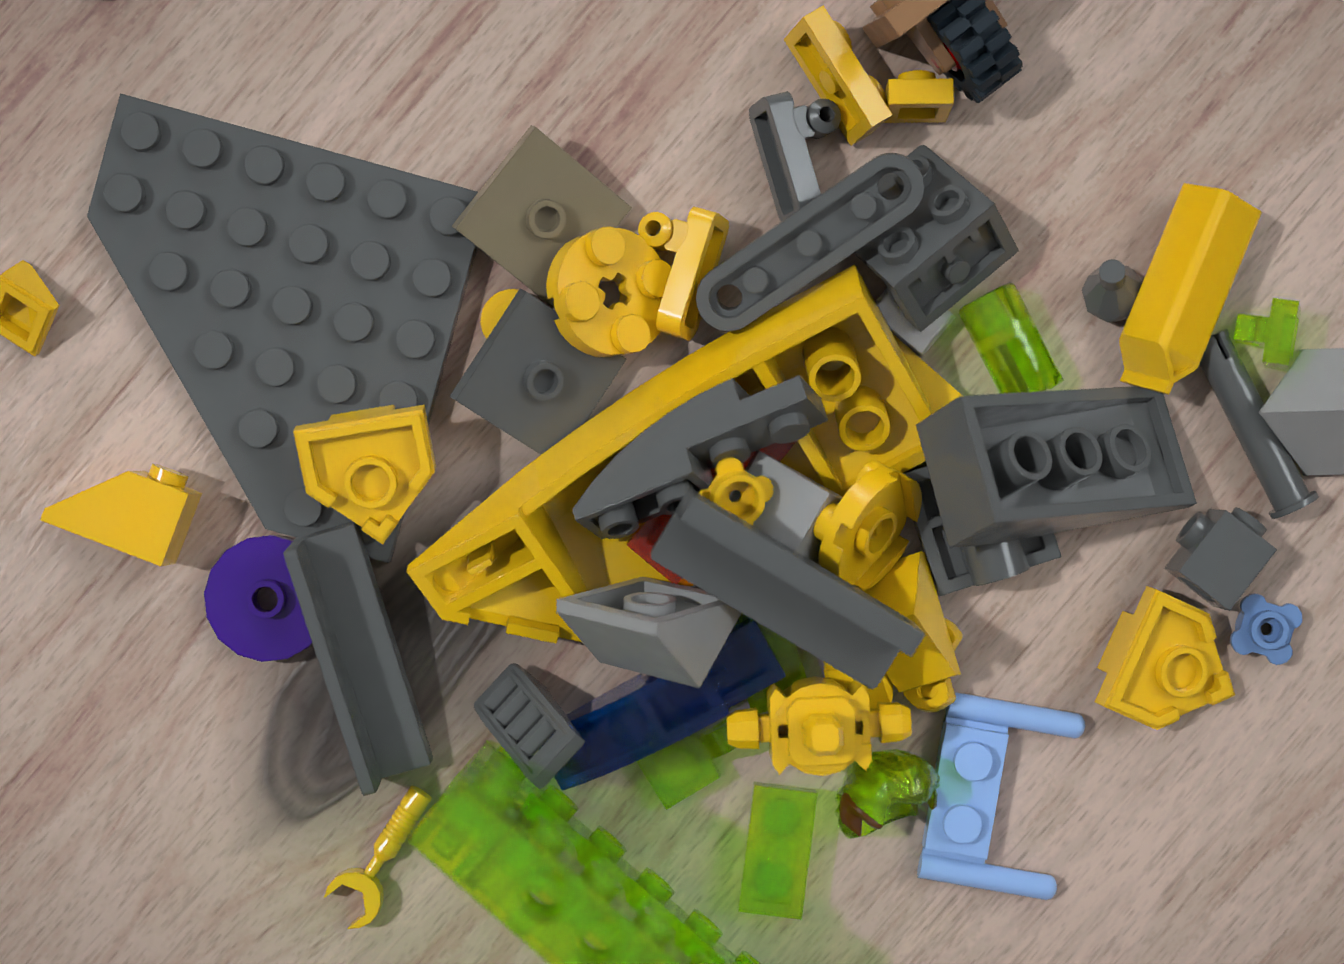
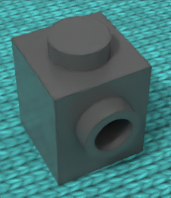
M1235 507L1231 513L1227 510L1209 509L1205 515L1202 512L1196 513L1184 525L1176 538V542L1181 547L1164 569L1213 607L1230 611L1277 549L1262 538L1267 531L1265 526L1242 509Z

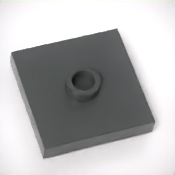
M520 288L450 397L541 455L587 421L627 359L622 355L595 357L576 349L560 334L554 322L555 319H559L557 312Z

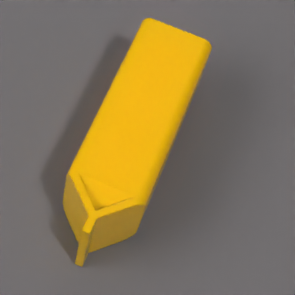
M1183 183L1119 338L1124 371L1120 378L1121 382L1169 395L1175 382L1197 370L1262 212L1227 190Z

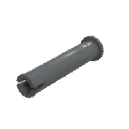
M1225 329L1210 337L1200 366L1274 508L1269 512L1271 519H1277L1309 505L1317 500L1319 496L1316 491H1308L1291 455L1260 415L1259 411L1264 406V403L1229 336L1230 332L1228 329Z

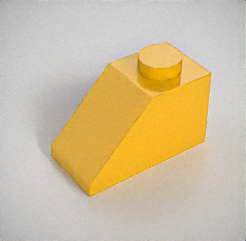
M152 463L149 473L146 471H127L44 508L40 521L158 566L176 564L202 493L185 487L188 480L187 475Z

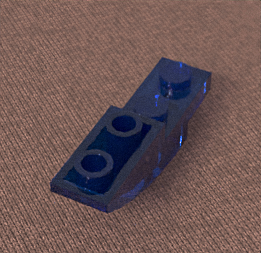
M748 618L733 627L700 688L650 675L643 676L640 673L566 714L585 742L554 776L561 790L564 791L609 774L680 741L729 715L730 707L786 677L785 670L758 623Z

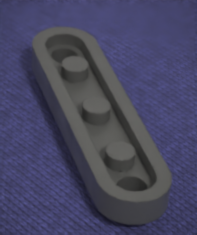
M884 153L878 155L720 263L705 275L697 289L696 303L702 318L709 325L719 330L734 331L741 329L910 215L918 207L924 194V180L918 166L910 158L902 154ZM889 173L897 174L904 182L902 192L894 198L883 196L878 189V182L881 177ZM730 284L738 287L742 293L741 303L735 307L723 305L718 297L719 289L722 286Z

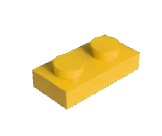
M824 5L803 16L783 40L821 99H829L838 106L841 113V121L838 127L850 146L871 135L892 116L891 111L886 105L884 90L873 76L867 75L852 51V42L847 31L839 22L831 18Z

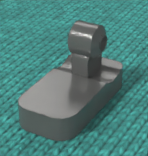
M786 91L762 97L749 108L750 123L780 221H783L821 195L805 140L809 138H823L838 128L841 121V113L838 106L829 99H818L809 106L794 107L793 98Z

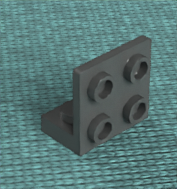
M925 145L918 146L906 156L918 166L923 176L924 194L920 204L910 215L854 252L863 263L884 281L906 319L920 332L1019 252L995 203ZM894 173L882 176L878 182L879 192L887 198L897 197L904 187L902 178Z

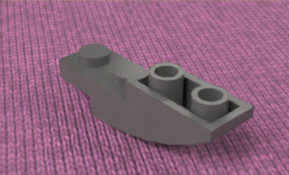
M800 375L751 396L733 378L712 387L667 413L617 454L593 480L573 507L575 521L601 539H617L636 532L640 526L639 524L663 514L673 515L689 488L699 492L710 486L713 481L711 469L716 468L717 463L723 458L734 457L743 463L750 457V453L774 443L784 444L797 441L805 437L810 432V428L827 422L828 418L822 399Z

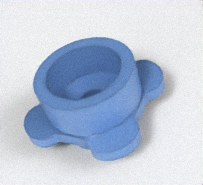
M1260 594L1247 595L1240 603L1241 612L1236 619L1235 631L1230 636L1232 648L1241 655H1247L1251 652L1264 655L1270 663L1275 665L1286 663L1293 654L1290 646L1293 631L1302 623L1303 618L1300 609L1290 603L1282 606L1267 603ZM1265 623H1269L1272 628L1268 635H1263L1261 632V626Z

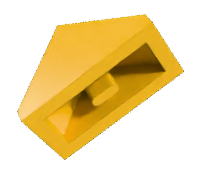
M924 551L900 558L888 574L876 585L866 590L861 589L863 592L914 621L925 633L924 638L912 657L899 651L885 673L898 692L908 691L961 674Z

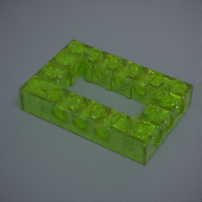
M487 740L438 795L407 839L408 843L548 964H761L748 952L742 950L736 956L718 940L723 935L722 931L702 912L694 909L688 915L670 898L675 894V891L656 872L646 867L640 873L623 859L622 856L627 850L610 832L601 826H598L593 832L574 816L579 808L564 792L552 784L546 790L543 788L540 790L533 785L501 744L496 749ZM570 841L576 848V858L565 850ZM622 889H624L625 897L623 899L618 896Z

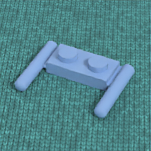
M955 692L956 700L945 709L946 716L942 725L932 787L937 796V807L931 810L928 806L917 877L1049 900L1054 897L1057 891V883L1053 876L985 864V859L987 860L1007 749L1009 737L1007 733L1008 728L1011 727L1069 738H1079L1084 733L1085 720L1078 713Z

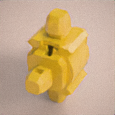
M813 676L797 680L785 690L780 689L772 681L767 690V714H758L756 707L735 710L726 715L728 744L738 749H759V743L769 742V756L773 767L779 775L789 764L805 774L818 776L841 772L855 761L864 770H867L872 762L871 737H879L880 743L903 741L912 735L911 710L909 707L898 702H877V708L870 709L869 694L863 685L856 680H853L846 688L833 679Z

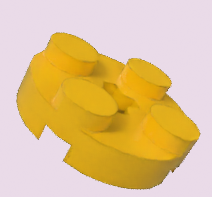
M601 227L565 243L555 255L546 281L547 299L554 298V307L559 317L554 322L560 334L576 349L595 357L626 355L642 351L661 332L656 328V318L671 266L666 261L660 260L655 249L648 246L641 236L622 228ZM600 280L605 282L614 280L619 289V302L611 304L609 308L603 304L606 294L602 289L598 288Z
M869 461L861 469L856 482L846 492L840 502L827 505L815 522L814 536L822 541L819 550V565L863 590L873 587L882 580L898 562L909 543V540L900 536L907 517L916 522L918 521L922 505V493L918 482L879 461Z

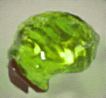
M899 749L872 751V762L867 770H864L856 761L853 762L845 773L842 786L835 794V801L838 805L834 811L838 817L837 827L847 839H854L881 829L892 821L919 815L918 805L927 803L931 810L937 807L938 793L936 790L940 786V776L925 759L916 754Z

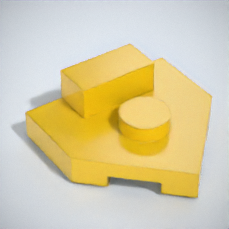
M395 405L333 414L328 421L298 425L293 430L306 494L327 508L331 506L361 526L363 532L381 544L385 543L401 517L436 470L424 405L395 409Z
M1146 586L1134 615L1122 611L1097 666L1098 669L1106 672L1107 675L1095 699V703L1155 730H1159L1179 721L1181 715L1208 703L1215 705L1235 696L1229 673L1223 670L1214 642L1217 636L1210 614L1157 589Z

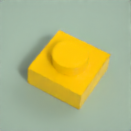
M914 70L899 74L898 79H888L884 93L886 105L891 111L892 116L884 123H945L954 105L953 78L936 79L934 72Z

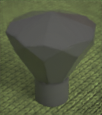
M1110 259L1102 263L1098 269L1094 270L1087 277L1082 288L1087 312L1108 323L1127 319L1142 284L1140 276L1129 266H1124L1118 260Z

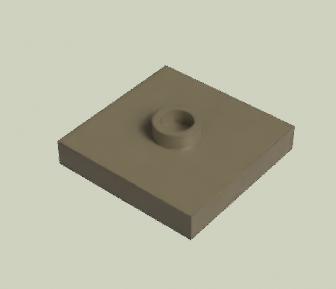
M531 125L457 218L452 227L546 303L554 307V298L547 299L546 281L550 265L560 248L570 240L592 230L609 226L616 228L632 207L537 127Z

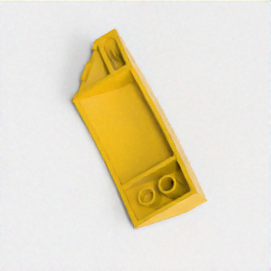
M853 265L773 307L747 326L729 331L689 354L585 422L521 469L407 566V573L442 620L468 625L469 619L503 625L506 626L507 634L557 644L558 637L582 642L556 612L557 599L642 576L688 587L694 585L653 561L650 555L653 546L672 515L663 514L639 524L640 526L636 532L626 537L601 539L575 521L572 510L589 485L612 459L638 435L670 411L698 394L731 378L751 396L800 375L822 399L828 421L810 428V432L797 441L784 444L774 443L759 450L842 497L856 482L861 469L869 461H879L902 473L925 462L916 425L932 415L933 411L881 310L857 268ZM755 451L750 453V457L742 463L744 470L746 469ZM716 468L711 469L713 479L717 475Z

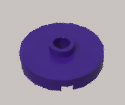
M280 535L247 538L227 549L210 570L204 591L206 617L218 639L237 655L261 662L283 660L313 645L284 558V551L294 539ZM263 587H269L277 594L278 601L273 610L263 609L257 601L258 592Z

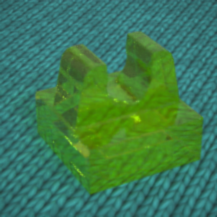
M1273 298L1270 317L1237 314L1233 340H1235L1236 344L1264 348L1262 363L1265 368L1288 371L1293 361L1301 314L1300 302Z

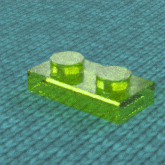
M753 782L738 912L802 920L818 796L816 789Z

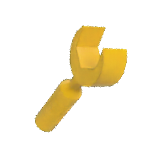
M413 785L409 787L394 814H392L388 823L383 828V832L380 833L374 842V856L365 869L348 868L338 873L327 886L324 898L341 885L363 893L365 913L354 920L348 929L361 928L369 924L381 910L384 892L376 875L384 862L396 857L405 839L408 838L411 830H413L420 816L432 800V797L422 789Z

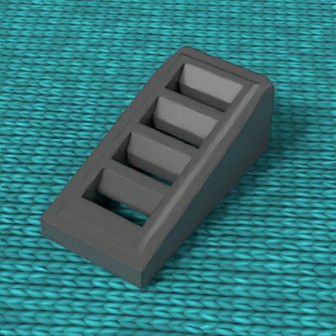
M510 664L474 703V709L485 726L529 781L540 790L549 783L584 745L585 740L547 687L519 664Z

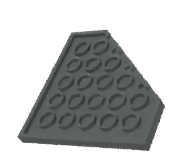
M120 93L87 214L90 223L264 528L297 538L352 522V520L331 506L327 508L306 494L293 430L298 425L328 421L333 414L395 405V409L424 405L429 426L477 251V246L455 230L452 225L478 191ZM404 515L384 544L361 530L362 527L359 526L369 558L387 563L392 561Z

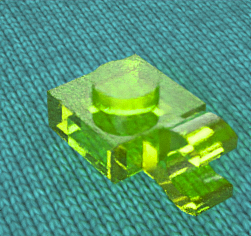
M726 718L700 735H697L690 722L686 720L635 751L633 757L667 810L720 778L721 772L713 759L727 754L736 747L729 745L727 742Z

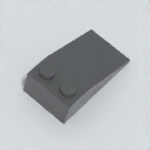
M1131 386L959 396L916 425L949 548L1010 542L1186 509L1197 504L1163 393Z

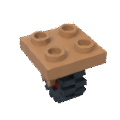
M877 0L870 6L876 17L862 27L876 48L906 33L938 75L943 73L947 78L949 76L953 78L954 86L960 92L964 91L966 97L971 101L974 100L976 103L983 101L1022 71L1023 63L1018 57L1020 55L1017 46L1009 41L1012 37L1007 28H1005L1007 27V22L993 0Z

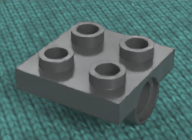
M927 466L903 473L916 480L921 488V511L918 521L913 520L922 550L926 554L938 596L971 586H980L1007 579L1029 570V567L1062 557L1054 533L1004 543L949 548Z

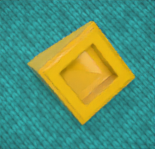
M22 260L0 275V335L35 357L43 347L60 305L33 266Z

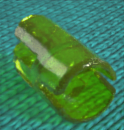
M1007 283L959 309V316L999 394L1046 391L1064 381L1015 284Z

